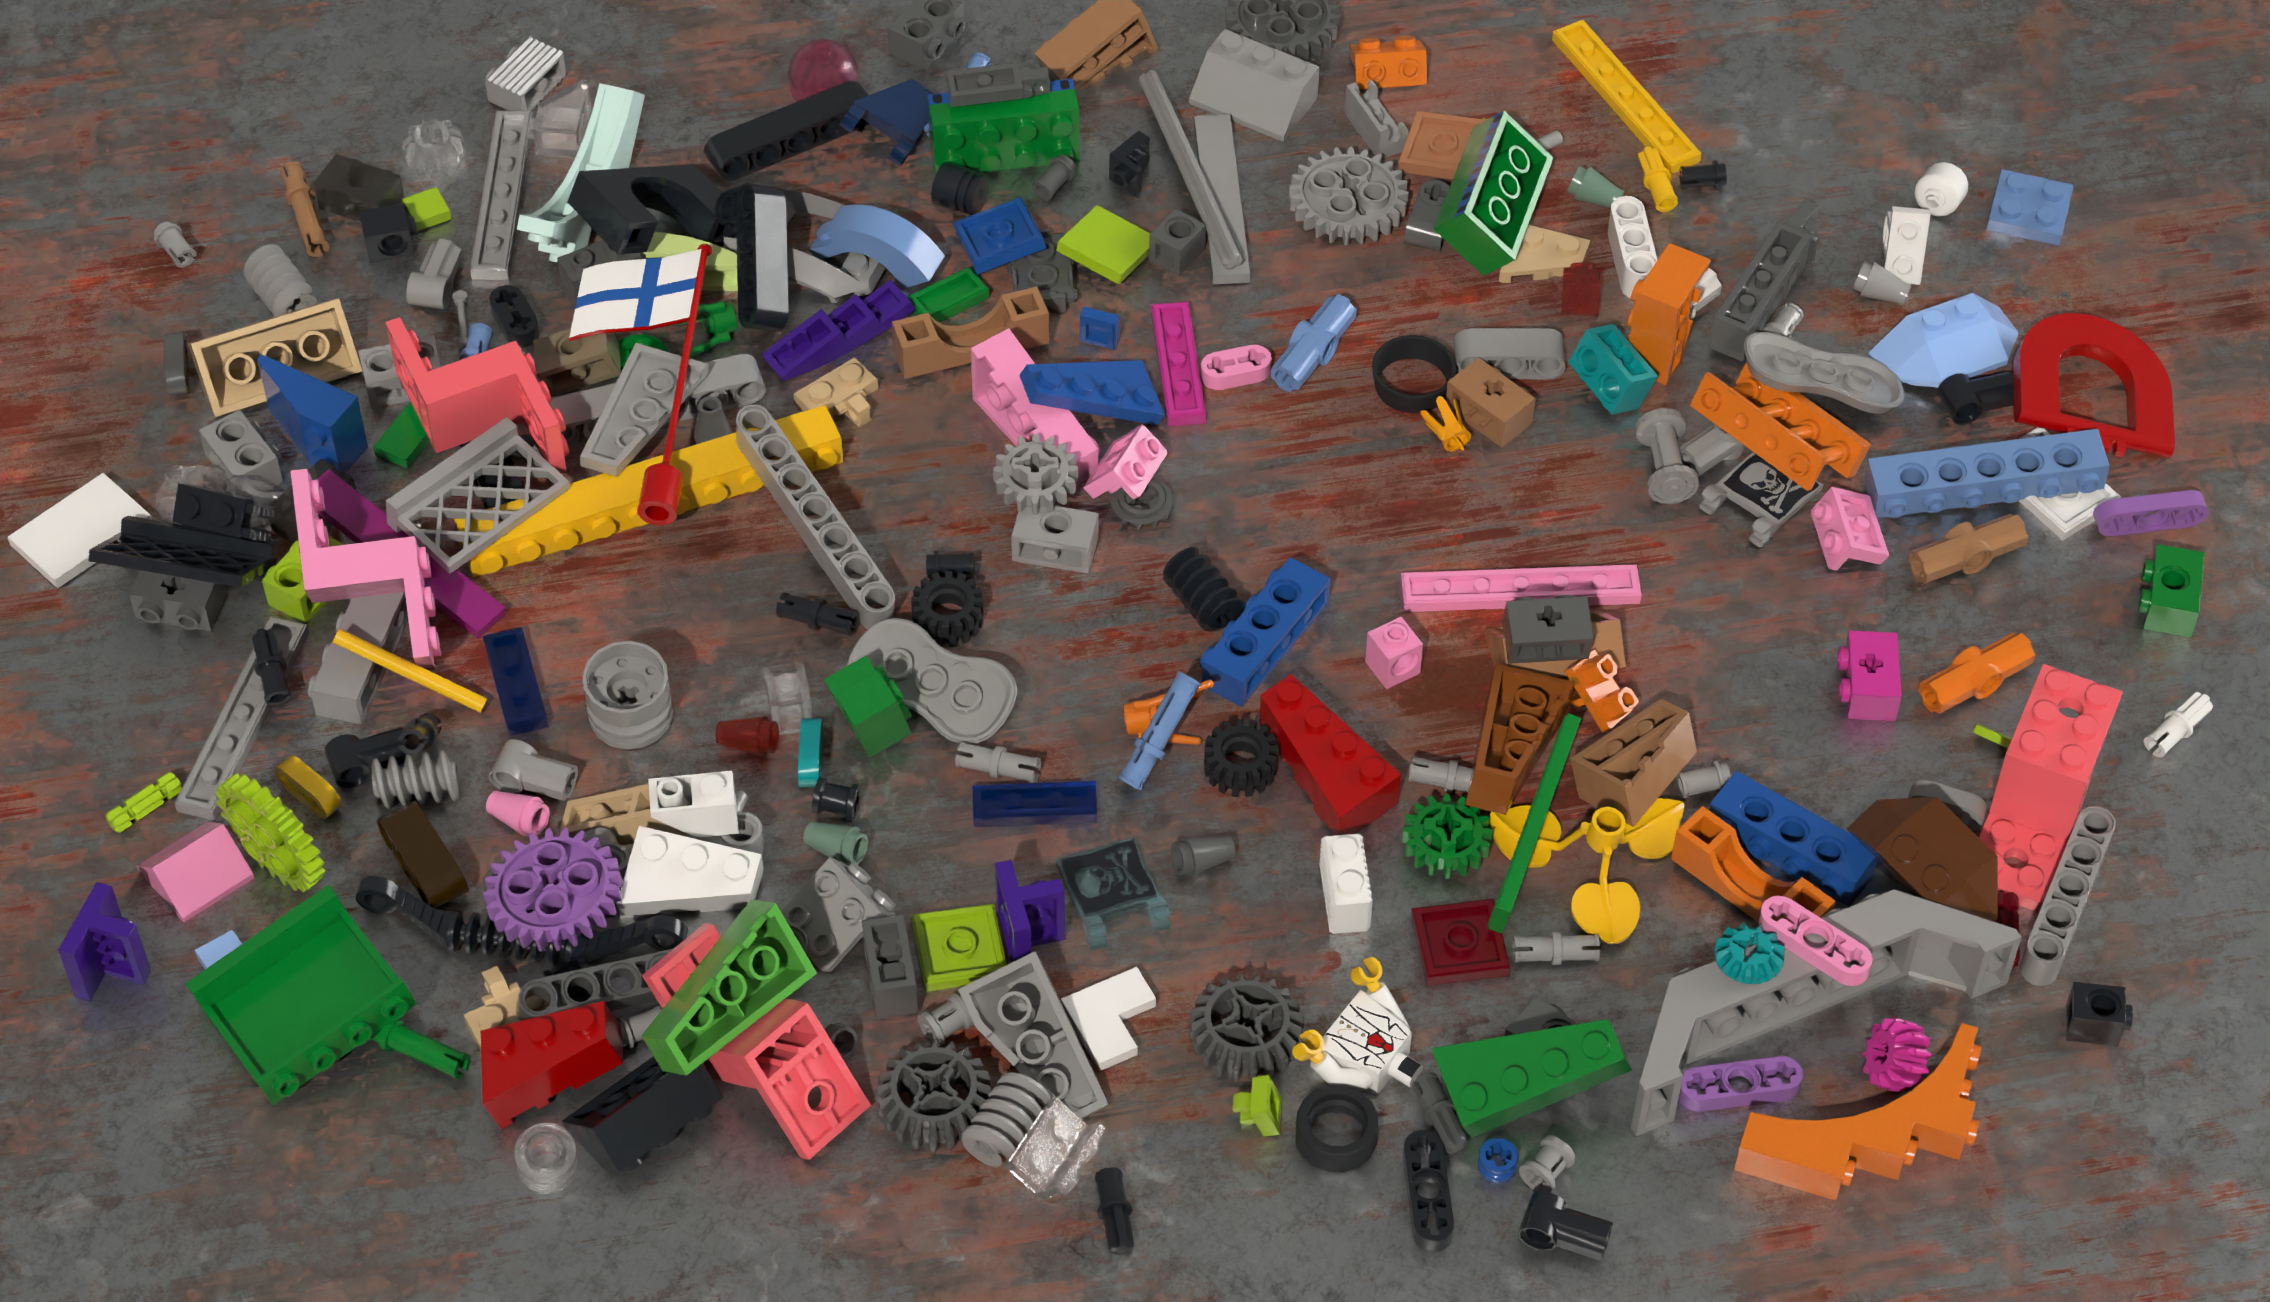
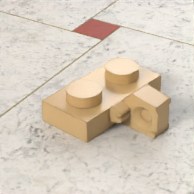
M854 357L795 392L794 404L802 411L826 405L831 417L845 414L860 428L872 421L870 417L871 406L866 401V396L878 390V379Z
M498 966L481 972L485 981L484 987L488 992V995L481 997L484 1006L463 1014L465 1024L480 1052L481 1030L520 1021L516 1014V1004L521 989L517 982L507 986ZM531 996L525 1000L527 1007L533 1011H543L548 1007L546 1000L540 996Z

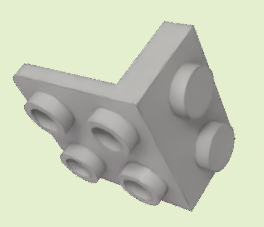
M831 857L826 860L781 911L788 924L797 925L805 932L808 938V946L805 953L820 970L825 972H831L863 937L862 920L896 916L893 911L896 907L895 903L881 890L877 889L874 891L868 884L871 877L865 870L854 862L848 866Z

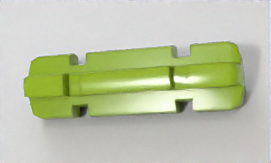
M166 772L156 779V785H153V783L148 784L124 800L123 803L125 805L123 807L117 805L108 811L105 815L107 823L116 833H121L133 825L131 820L139 821L165 803L164 798L167 797L170 800L179 794L182 789L179 779L172 772Z

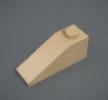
M649 784L567 801L558 833L560 836L565 827L568 828L570 837L574 838L581 830L586 832L594 828L603 827L613 831L620 845L634 844L639 826L685 837L689 836V834L651 818Z

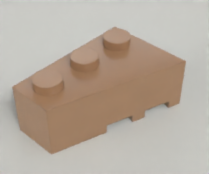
M1661 698L1570 758L1579 798L1599 809L1602 807L1617 809L1623 814L1626 824L1634 827L1697 752L1689 712Z

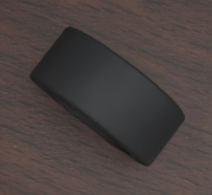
M1327 1086L1314 1090L1302 1101L1296 1116V1145L1301 1156L1313 1167L1326 1172L1344 1173L1359 1168L1371 1158L1377 1146L1378 1113L1372 1101L1364 1094L1347 1086ZM1329 1112H1341L1354 1117L1361 1123L1362 1135L1354 1143L1345 1146H1331L1321 1142L1312 1134L1311 1124L1320 1115Z

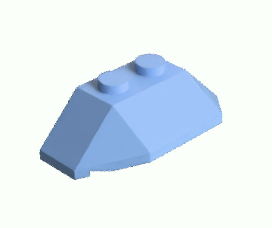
M1970 293L1907 315L1869 351L1868 357L1887 365L1903 383L1938 388L1946 378L1952 375L1965 374L1971 378L2007 365L2019 332L1998 306L1974 293Z

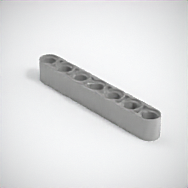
M738 354L704 362L708 364V375L681 404L678 421L698 417V404L705 397L712 396L718 398L721 401L723 411L750 405L762 399L766 388L755 358L749 354ZM616 383L551 398V403L549 404L552 410L558 408L564 419L566 430L561 433L564 435L568 447L587 443ZM670 418L663 425L669 424ZM524 422L517 424L518 435L539 453ZM518 451L511 454L513 457L524 458Z
M751 404L744 406L736 416V442L739 449L850 609L859 612V622L866 629H869L879 621L894 618L895 593L772 415L760 405ZM749 428H758V429H761V430H759V431H749V430H747V429H749ZM769 457H779V458H781V459L774 461V460H769V459H767V458H769ZM799 486L801 488L797 490H791L787 487ZM819 515L822 518L810 519L808 516ZM832 544H838L842 546V548L832 549L828 546ZM860 574L863 578L853 579L849 575ZM872 604H881L884 606V608L873 609L869 606Z

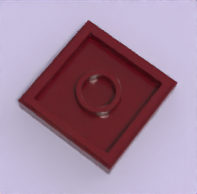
M1494 898L1411 908V920L1426 986L1510 976L1511 967L1503 934L1488 929V922L1495 905Z

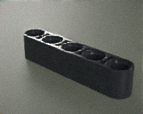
M851 80L714 135L705 144L704 154L722 179L725 181L740 179L849 134L850 132L839 126V123L855 100L869 96V94L857 81ZM861 118L852 132L864 128L870 123Z

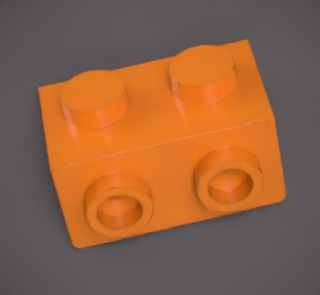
M1397 36L1394 38V42L1381 43L1380 39L1364 38L1359 40V44L1349 45L1350 60L1355 67V83L1359 89H1368L1367 84L1369 80H1373L1378 88L1417 86L1427 83L1426 48L1414 36Z

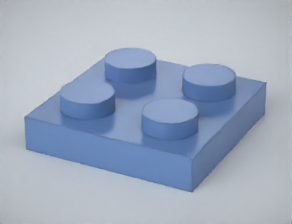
M2001 169L1986 230L2060 246L2074 185Z

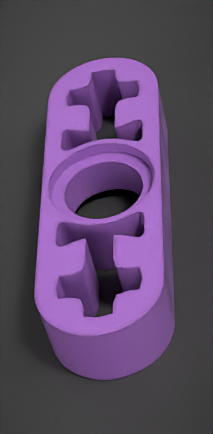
M2196 490L2111 499L2099 504L2093 512L2098 530L2104 536H2120L2188 528L2202 523L2209 515V510L2202 493ZM2157 511L2151 515L2144 516L2150 512Z
M1786 1056L1694 1067L1683 1073L1679 1101L1685 1108L1695 1112L1786 1101L1794 1098L1799 1093L1803 1079V1070L1796 1060ZM1782 1073L1785 1079H1790L1789 1083H1782V1080L1775 1077V1075ZM1760 1075H1762V1083L1766 1082V1083H1765V1087H1760V1084H1761V1076H1760ZM1741 1076L1751 1082L1752 1088L1748 1091H1737L1729 1085L1728 1081L1733 1077ZM1717 1080L1720 1081V1093L1718 1092L1719 1085H1715ZM1698 1084L1701 1090H1705V1094L1698 1095L1696 1089H1691V1086Z

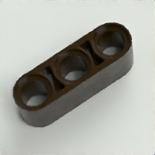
M416 801L376 819L379 831L386 845L425 904L427 903L435 909L469 892L461 869Z

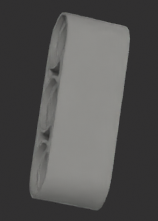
M1470 328L1459 331L1454 337L1457 374L1478 357L1490 366L1499 369L1508 379H1554L1562 375L1566 369L1563 335L1555 329Z

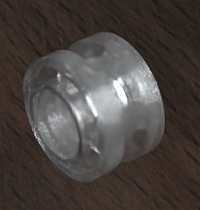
M540 1123L529 1127L519 1136L514 1148V1157L518 1176L527 1188L538 1193L549 1194L564 1189L573 1181L578 1171L577 1149L574 1138L564 1127L553 1123ZM544 1153H552L557 1156L550 1163H539L536 1161Z

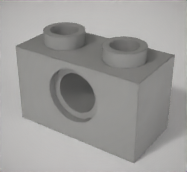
M1026 506L1022 512H1018L1011 535L1012 561L1089 574L1099 538V513L1053 506L1054 511L1049 512L1045 506L1039 508L1038 514H1033L1032 507Z

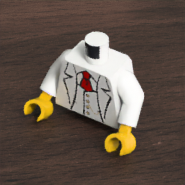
M1368 957L1363 960V964L1367 968L1369 976L1367 977L1359 966L1352 969L1350 976L1356 985L1366 986L1368 988L1367 992L1365 993L1360 990L1323 1037L1315 1030H1307L1300 1034V1039L1307 1045L1302 1042L1293 1046L1292 1053L1295 1059L1299 1061L1310 1059V1065L1313 1070L1330 1086H1347L1360 1092L1365 1091L1370 1094H1378L1393 1077L1411 1088L1413 1082H1417L1416 1078L1421 1075L1423 1065L1408 1057L1412 1037L1410 1027L1386 984L1378 982L1382 975L1380 962L1376 958Z

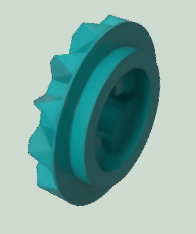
M1743 921L1738 928L1727 927L1724 934L1717 938L1715 960L1720 970L1729 978L1744 984H1761L1773 979L1781 971L1784 963L1785 946L1780 945L1778 942L1777 933L1769 934L1764 931L1762 924L1756 928L1747 927ZM1749 945H1756V953L1749 957L1747 962H1744V950Z

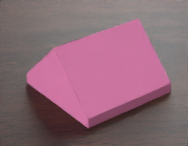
M215 822L204 823L137 865L138 871L183 923L254 879L253 872L225 825Z

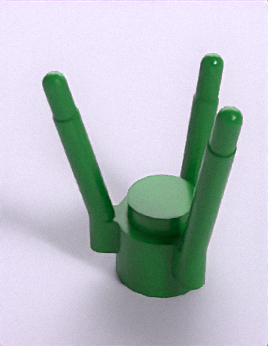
M721 301L712 304H699L697 313L701 314H697L696 323L702 322L705 333H713L714 337L693 347L690 351V359L717 344L731 341L729 333L738 330L737 318L731 302L724 303ZM687 321V322H683V323L674 324V325H684V324H688V321Z

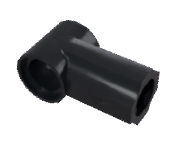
M2005 372L1970 380L1965 374H1955L1946 378L1939 385L1938 395L1952 421L1958 425H1966L1977 420L1985 411L2014 405L2013 373Z
M399 727L362 739L355 735L345 734L330 740L325 746V754L337 786L342 789H353L365 784L372 774L373 758H378L383 769L387 768L390 756L395 757L398 765L404 764L406 753L399 747L403 741H398L404 728Z
M1538 1191L1533 1193L1529 1200L1518 1231V1237L1524 1244L1537 1250L1549 1251L1556 1246L1601 1261L1608 1245L1613 1222L1570 1209L1566 1201L1560 1196L1550 1192Z

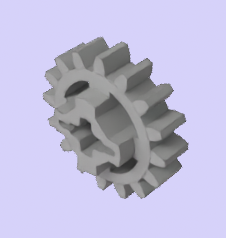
M1038 434L1033 435L1032 442H1026L1020 436L1018 437L1017 447L1007 443L1004 445L1005 455H996V467H993L997 495L1004 494V504L1006 505L1017 502L1018 512H1022L1026 506L1032 507L1033 514H1038L1041 506H1045L1049 512L1054 511L1053 502L1057 501L1065 505L1067 503V493L1075 494L1076 492L1075 481H1078L1079 478L1075 454H1068L1067 444L1065 443L1057 447L1054 446V437L1052 436L1047 438L1045 442H1040Z

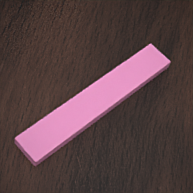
M1637 564L1401 573L1400 577L1403 612L1505 609L1506 601H1514L1517 598L1550 599L1560 595L1587 596L1589 606L1640 604L1642 596Z

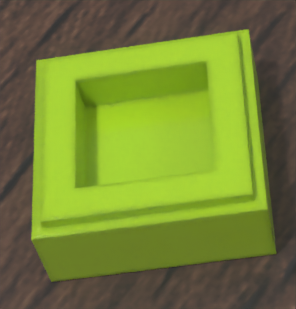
M437 187L402 199L407 215L409 217L414 216L417 232L452 219L450 209Z

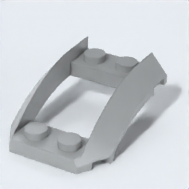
M782 189L786 197L787 225L795 211L833 219L839 208L846 206L810 193ZM736 236L735 238L724 237L723 248L737 254ZM787 247L788 281L806 286L829 297L831 303H838L842 296L850 293L857 294L859 297L872 293L886 269L877 260L855 252H850L842 267L838 269L819 258Z

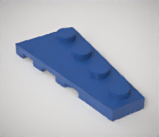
M1143 360L1027 364L1019 375L1031 404L1158 425L1165 416Z

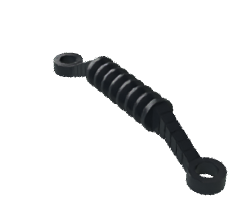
M378 876L363 878L360 881L355 898L362 908L370 912L388 914L394 910L399 911L419 928H423L427 934L440 942L448 951L457 952L462 940H465L467 954H474L480 942L483 956H490L494 946L498 945L500 958L506 959L511 947H514L516 960L523 961L528 949H531L533 963H539L546 951L548 952V962L550 965H556L560 955L564 954L566 967L576 964V960L584 957L586 962L644 943L657 951L673 949L684 941L688 934V928L681 920L667 915H656L650 919L624 927L611 928L602 932L592 930L594 937L591 939L581 933L577 935L578 945L575 947L566 939L562 941L559 951H556L553 942H547L544 950L539 951L534 940L525 949L522 948L519 937L509 942L505 931L497 932L494 921L490 920L489 916L484 926H481L480 914L473 912L468 923L465 924L462 910H434L427 903L425 904L419 898L414 897L411 893L406 892L386 878Z

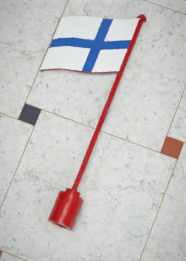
M708 244L699 245L695 251L672 256L613 261L583 269L569 341L571 342L597 334L651 330L688 321L662 463L651 465L645 470L637 509L639 517L652 525H668L677 518L683 475L670 464L707 257L712 254V248Z

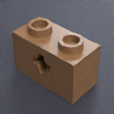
M1479 357L1447 382L1446 402L1451 411L1456 414L1453 399L1456 398L1461 419L1501 448L1533 424L1536 398L1528 390L1519 387L1505 377L1499 369L1490 366Z

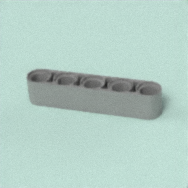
M2090 806L2083 809L2079 814L2029 936L2021 961L2020 971L2024 979L2033 985L2046 986L2053 983L2057 978L2107 854L2116 821L2111 812L2103 807Z

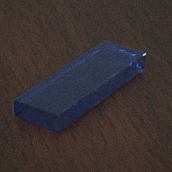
M522 627L484 635L483 641L509 737L548 728L545 708Z
M1096 781L972 785L974 827L1097 823Z

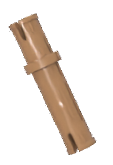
M288 162L286 167L289 175L285 167L282 166L280 170L287 190L285 193L287 204L291 205L294 210L306 253L311 257L323 256L324 252L321 244L326 252L329 251L330 245L315 206L316 195L314 188L310 187L307 182L303 165L299 162Z

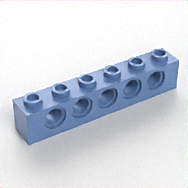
M2092 429L1868 458L1864 483L1877 518H1898L1906 514L1937 513L1945 509L1975 508L1984 504L2000 502L2014 503L2034 495L2037 498H2053L2062 494L2077 493L2078 491L2081 493H2091L2105 488L2110 465L2099 430Z

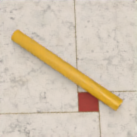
M340 628L332 643L481 713L488 699Z

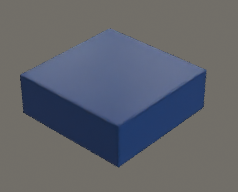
M1083 307L1080 314V341L1116 350L1120 341V315Z

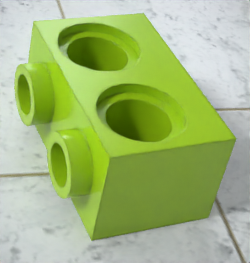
M328 536L329 547L345 545ZM298 539L279 563L269 568L262 582L268 605L307 624L326 602L312 603L305 592Z

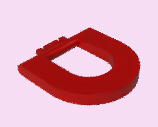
M2064 313L2047 317L2036 323L2027 332L2015 353L2013 361L2015 422L2059 433L2098 429L2106 454H2109L2113 447L2114 456L2121 458L2124 457L2127 449L2167 459L2172 457L2175 449L2172 386L2162 362L2146 343L2129 330L2114 322L2080 313ZM2070 356L2089 357L2105 364L2119 376L2127 393L2128 429L2061 413L2058 366L2061 359Z

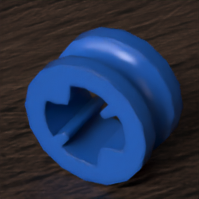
M1493 1138L1482 1144L1478 1158L1480 1174L1486 1180L1493 1183L1506 1182L1514 1176L1518 1162L1516 1147L1510 1141L1503 1138ZM1499 1155L1501 1161H1505L1504 1165L1497 1166L1495 1160H1491V1156Z

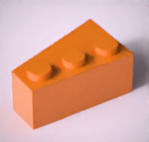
M1671 243L1667 245L1645 280L1639 279L1636 282L1631 294V301H1634L1635 304L1627 321V326L1631 328L1627 340L1658 375L1655 382L1667 386L1683 361L1694 322L1689 319L1691 301L1699 302L1702 290L1695 287L1704 272L1708 270L1711 261L1709 258Z

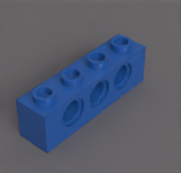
M1291 557L1280 569H1274L1268 577L1264 589L1258 595L1253 594L1249 598L1242 615L1237 620H1231L1227 624L1222 638L1215 647L1209 646L1203 653L1200 660L1202 682L1207 680L1214 682V686L1208 689L1243 707L1329 603L1330 578Z
M1735 771L1710 803L1709 811L1736 829L1742 848L1748 850L1754 857L1766 860L1782 869L1793 879L1798 880L1803 877L1832 899L1848 907L1852 905L1875 873L1878 860L1853 835L1738 771Z

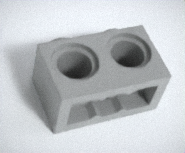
M434 335L418 338L421 351L418 352L420 358L427 357L433 370L442 367ZM390 344L358 350L371 409L410 401L395 372Z
M241 410L199 429L205 456L235 495L254 498L283 483L280 466L284 465L280 452L274 444L267 445L258 423L255 420L249 422Z

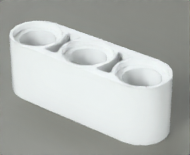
M1622 196L1615 199L1611 204L1608 238L1620 288L1624 295L1631 298L1636 282L1639 279L1645 280L1657 262V256L1644 205L1635 197Z

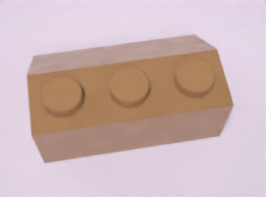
M1601 611L1590 612L1594 636L1591 650L1595 649L1598 655L1610 654L1617 668L1626 667L1620 619ZM1503 627L1484 630L1494 666L1498 663L1570 681L1565 670L1579 660L1508 664Z

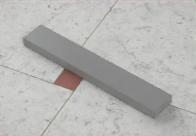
M496 111L470 268L471 279L509 280L534 122L532 111Z
M1230 114L1194 116L1199 166L1242 257V262L1239 266H1234L1231 270L1225 269L1207 232L1213 284L1250 283V268Z
M270 616L264 629H272L276 633L281 657L287 662V669L284 671L287 679L309 635L308 625ZM254 648L174 803L176 811L179 813L213 821L216 820L221 810L216 804L219 800L215 796V793L218 791L216 788L230 776L236 773L239 774L273 707L266 704L261 677L255 672L254 667L257 663Z

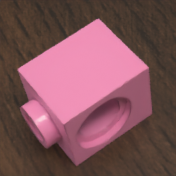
M1402 616L1367 632L1365 662L1386 689L1420 674L1423 643Z

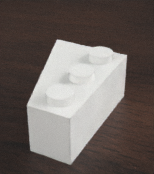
M639 826L623 879V886L620 890L622 901H618L616 904L620 919L634 918V915L660 913V915H674L673 912L700 910V912L744 909L751 899L756 900L764 871L762 855Z

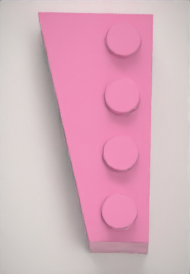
M1008 328L972 347L973 400L1016 447L1018 446V437L1022 436L1026 442H1032L1034 434H1038L1040 442H1045L1050 436L1054 437V446L1056 447L1062 443L1067 444L1068 454H1075L1079 477L1078 481H1075L1076 486L1088 480L1098 465L1100 449L1097 442L1086 433L1070 410L1031 404L1029 402L1019 375L1027 364L1035 363L1011 330Z

